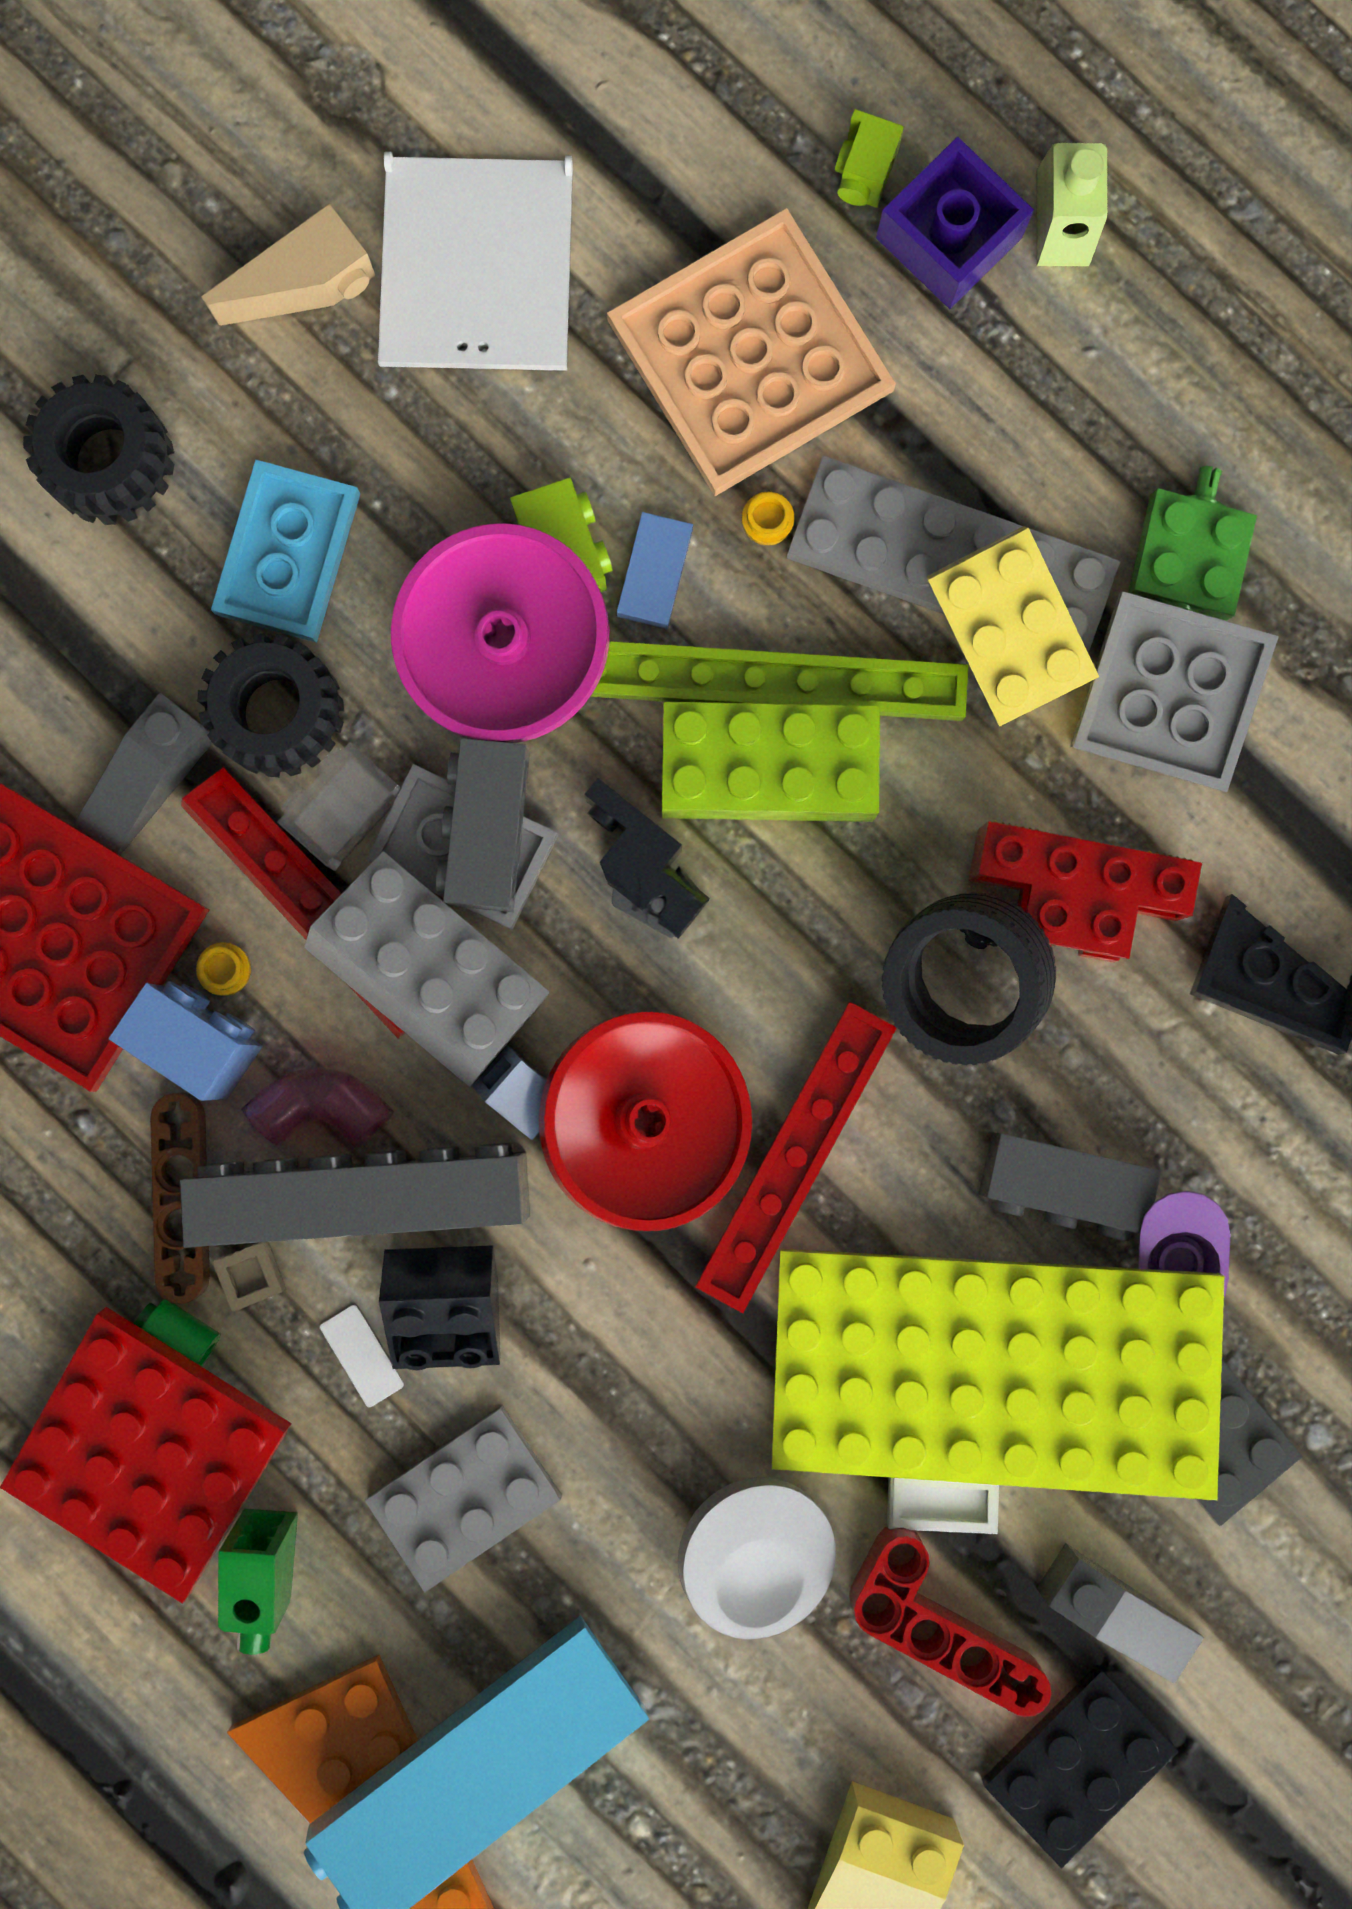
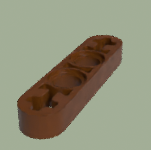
M171 1093L157 1100L152 1108L150 1117L154 1276L156 1289L160 1296L172 1304L180 1305L197 1299L205 1292L209 1285V1246L195 1247L196 1255L189 1254L184 1256L185 1273L194 1274L195 1283L186 1286L185 1293H181L180 1284L171 1283L170 1274L180 1269V1254L169 1257L168 1248L175 1250L185 1248L183 1240L173 1237L167 1227L170 1214L176 1209H182L180 1186L171 1183L167 1178L166 1166L172 1157L182 1155L192 1163L193 1177L198 1176L197 1166L207 1165L206 1118L204 1107L196 1097L186 1093ZM176 1102H180L182 1111H190V1122L181 1124L180 1137L181 1140L192 1138L193 1148L186 1146L165 1148V1140H177V1127L175 1123H167L166 1112L174 1111Z

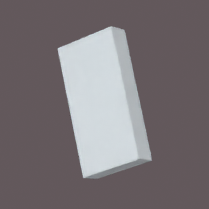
M889 1478L887 1526L889 1529L905 1528L917 1531L998 1534L999 1485Z

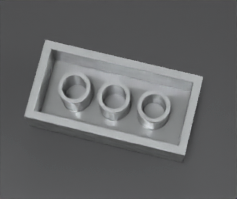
M384 851L310 926L304 946L307 951L469 1087L472 1086L536 1012L550 993V991Z

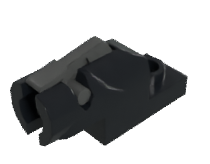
M597 778L584 794L586 802L592 806L587 814L610 833H613L617 827L624 831L600 861L607 883L613 888L612 905L669 938L675 936L679 939L710 898L699 890L680 866L676 870L670 866L682 852V844Z

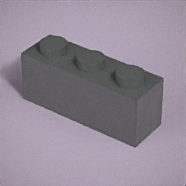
M461 738L459 753H450L447 781L448 785H456L453 807L445 806L442 818V838L450 839L448 860H439L436 875V892L444 893L443 902L449 906L514 913L530 752L526 744Z
M992 1132L979 1195L993 1199L992 1210L1023 1217L1025 1207L1045 1211L1044 1222L1076 1229L1077 1220L1081 1219L1098 1223L1096 1234L1129 1241L1131 1231L1140 1233L1143 1217L1155 1202L1161 1170Z

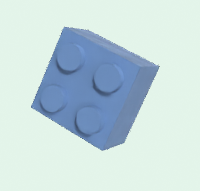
M168 981L166 986L146 983L109 1037L110 1041L201 1101L228 1099L263 1047L250 1038L255 1030L247 1023L229 1013L224 1016L216 1011L214 1013L206 1008L210 1003L206 996L186 984H182L180 987L171 981Z

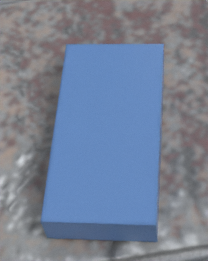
M642 512L617 609V617L668 629L693 532V524Z

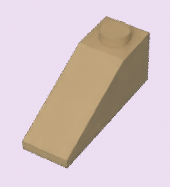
M328 204L202 295L201 298L214 319L222 326L334 306L344 298L351 299L363 292L368 286L369 280L375 276L367 252L333 207Z

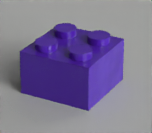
M957 136L882 210L876 239L943 304L951 309L1023 238L1034 209Z

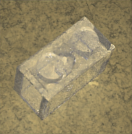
M350 742L343 750L337 747L323 759L317 769L320 773L319 777L307 790L304 787H300L290 795L281 809L285 814L277 822L324 865L334 871L388 813L401 789L398 784Z

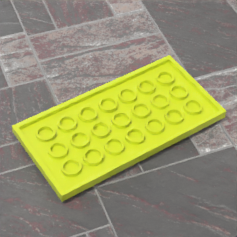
M781 1249L772 1469L1218 1500L1224 1275L1207 1272Z

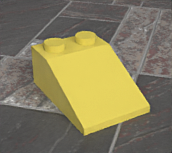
M852 1781L807 1909H941L946 1900L964 1847L955 1820Z

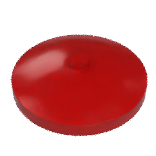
M637 1012L613 1017L592 1026L574 1039L562 1052L551 1069L543 1089L539 1109V1135L545 1161L552 1176L565 1195L577 1207L597 1220L615 1227L638 1231H661L687 1224L699 1218L720 1202L731 1189L744 1166L749 1151L752 1134V1109L748 1089L739 1067L727 1049L713 1035L695 1023L678 1016L659 1012Z

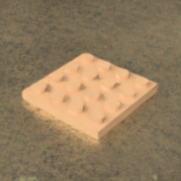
M787 208L607 313L610 326L714 496L724 492L892 393L896 385Z

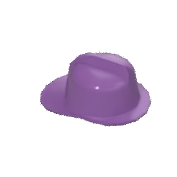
M1191 1191L1169 1193L1154 1202L1144 1215L1140 1229L1139 1269L1221 1273L1224 1275L1225 1296L1229 1280L1230 1230L1228 1219L1220 1206L1204 1194Z

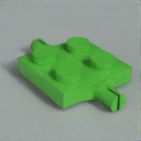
M1202 466L1199 468L1194 495L1185 496L1159 488L1150 494L1128 593L1227 621L1235 616L1257 515L1226 507L1221 502L1216 501L1215 497L1222 471L1219 468H1215L1212 471L1213 466Z

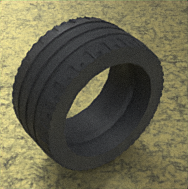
M962 893L943 898L927 906L899 931L888 950L889 952L883 965V999L886 1002V1009L889 1011V1016L893 1019L895 1027L900 1030V1034L905 1036L907 1041L912 1043L917 1050L920 1049L925 1055L932 1056L933 1059H939L945 1063L951 1062L954 1065L988 1063L1019 1047L1043 1020L1051 1004L1055 989V956L1053 955L1052 946L1050 947L1049 945L1050 941L1044 934V930L1038 926L1039 923L1029 913L1023 911L1022 907L993 894ZM949 929L972 930L992 939L1010 957L1019 977V999L1014 1011L1003 1021L993 1025L967 1024L949 1016L931 998L922 978V954L925 946L937 934Z

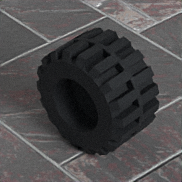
M95 374L93 383H90L84 375L72 377L73 385L70 387H66L62 382L52 386L51 388L55 395L49 400L42 395L35 403L40 409L38 416L29 414L25 424L33 433L30 436H23V448L31 455L26 459L30 471L38 477L36 481L70 513H76L81 519L94 523L97 517L104 525H116L118 515H121L127 522L138 518L135 510L141 506L149 512L156 505L151 499L153 495L158 492L164 496L169 485L164 481L163 476L173 475L175 465L167 456L174 454L172 441L166 435L168 431L162 421L138 392L134 393L128 384L120 380L113 384L105 375ZM112 429L124 432L122 450L118 458L110 466L91 473L78 471V455L88 438L104 430Z
M265 633L253 634V643L247 644L242 638L231 642L235 651L228 656L220 650L213 657L219 663V666L214 672L207 668L205 669L201 679L208 684L207 690H198L197 702L205 707V711L198 714L201 724L210 731L207 736L213 745L246 770L255 774L262 772L267 777L279 778L280 772H286L288 775L294 776L302 773L300 766L306 763L312 768L319 764L321 760L317 755L323 749L329 753L336 744L331 737L334 732L341 733L344 723L339 718V712L344 711L343 699L337 691L340 687L323 662L307 646L299 641L297 644H294L288 636L276 634L275 640H271ZM273 680L293 682L299 691V707L292 721L286 727L274 733L257 734L252 732L246 721V707L254 691L261 685Z

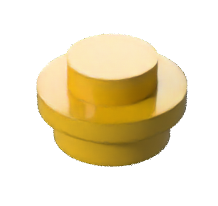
M769 491L758 493L751 497L744 506L742 513L743 529L747 536L758 544H778L786 539L792 531L795 518L793 507L784 496Z
M220 942L210 945L200 954L196 965V974L200 984L208 992L215 995L228 996L239 992L245 987L251 975V963L245 951L239 946Z

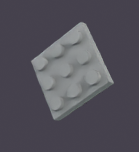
M1124 591L1119 592L1095 667L1099 677L1090 682L1070 747L1227 792L1279 636Z

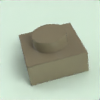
M260 1242L212 1261L231 1313L287 1290L269 1242Z

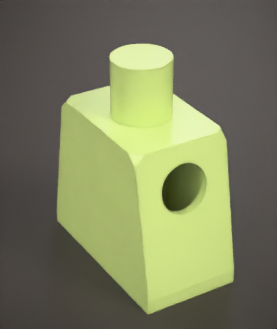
M1102 143L1052 144L1037 169V266H1089L1107 218V147ZM1074 223L1072 229L1077 234H1067L1063 231L1067 225Z

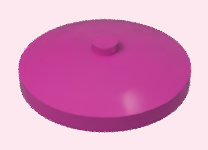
M506 523L480 525L462 530L430 549L416 563L405 579L395 602L391 622V646L395 666L404 687L414 702L430 718L454 734L467 739L518 743L538 738L560 727L572 718L584 706L598 685L605 668L610 642L608 613L603 596L595 579L582 560L562 542L544 532L522 525Z

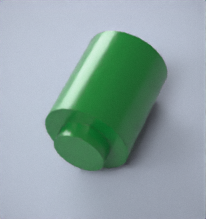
M165 1299L158 1306L150 1302L134 1322L136 1326L203 1367L221 1337V1333Z

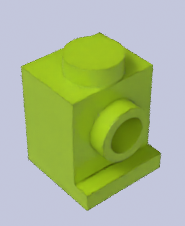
M854 109L848 138L842 144L835 166V172L842 174L841 184L837 193L843 201L855 206L867 204L878 208L898 154L904 126Z

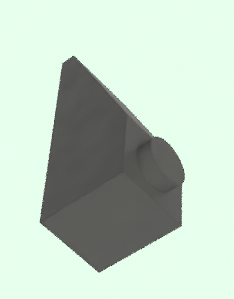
M159 693L125 734L73 826L121 855L211 746L212 742L207 736L210 731L162 693Z
M1065 1543L1036 1588L1049 1607L1096 1639L1174 1684L1204 1639L1200 1633L1067 1543Z

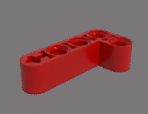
M888 1526L883 1528L870 1548L849 1592L850 1605L859 1627L870 1636L1016 1715L1030 1717L1043 1712L1050 1702L1052 1695L1051 1684L1037 1660L1027 1651L918 1593L930 1565L929 1554L915 1530L905 1528L889 1529ZM906 1543L915 1547V1553L910 1562L897 1566L888 1561L889 1552L898 1544ZM882 1593L890 1598L887 1608L878 1614H870L862 1609L864 1601L872 1594ZM922 1620L935 1621L938 1623V1626L932 1637L926 1640H918L911 1636L912 1629L918 1622ZM979 1646L986 1649L984 1658L975 1666H966L960 1663L962 1654L970 1647ZM1002 1666L1007 1674L1014 1679L1024 1682L1029 1676L1031 1683L1028 1686L1019 1683L1014 1689L1008 1677L1001 1672Z

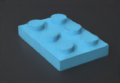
M255 459L211 611L217 616L317 643L361 494L358 488Z

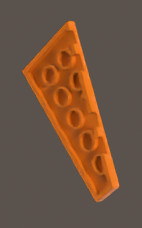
M380 1654L231 1725L227 1731L228 1735L310 1824L418 1741ZM470 1860L410 1909H494L473 1860Z

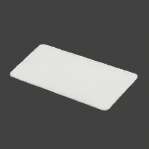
M351 1305L320 1325L322 1333L367 1407L376 1405L404 1386L396 1370L392 1369L389 1358L356 1305Z

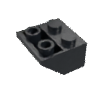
M493 1245L385 1249L379 1306L392 1369L418 1371L436 1367L477 1368L480 1366L500 1365L498 1276Z

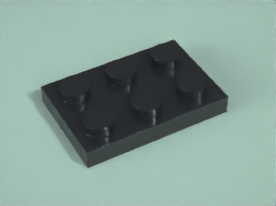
M1096 1665L981 1780L989 1793L1062 1869L1179 1751L1112 1679Z

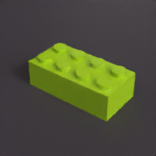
M664 702L662 818L873 822L879 814L880 706Z

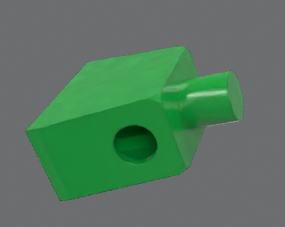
M244 1508L219 1550L218 1627L223 1632L238 1633L237 1650L243 1654L258 1655L270 1649L271 1634L276 1633L290 1603L298 1512Z

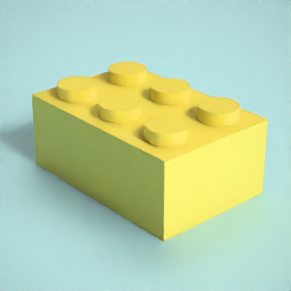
M1023 526L926 576L999 727L1099 677L1028 527Z

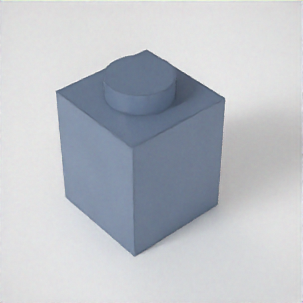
M507 1045L472 1086L490 1107L531 1140L538 1134L540 1101L547 1078Z

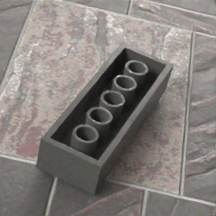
M494 1143L475 1147V1155L460 1156L459 1146L428 1148L427 1150L419 1151L420 1159L406 1160L405 1150H394L365 1154L364 1163L352 1164V1154H336L309 1158V1167L299 1168L297 1157L253 1162V1171H244V1161L197 1166L198 1176L180 1180L183 1246L187 1248L523 1224L530 1217L526 1152L513 1153V1143Z

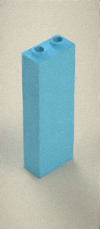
M580 1615L309 1824L305 1842L308 1848L304 1850L305 1858L314 1874L320 1880L328 1877L340 1893L336 1897L340 1909H410L647 1722L649 1717L645 1707Z

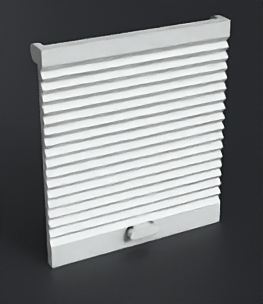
M384 152L386 178L378 348L379 366L567 370L573 181L572 156L565 155V161L393 157L392 152Z

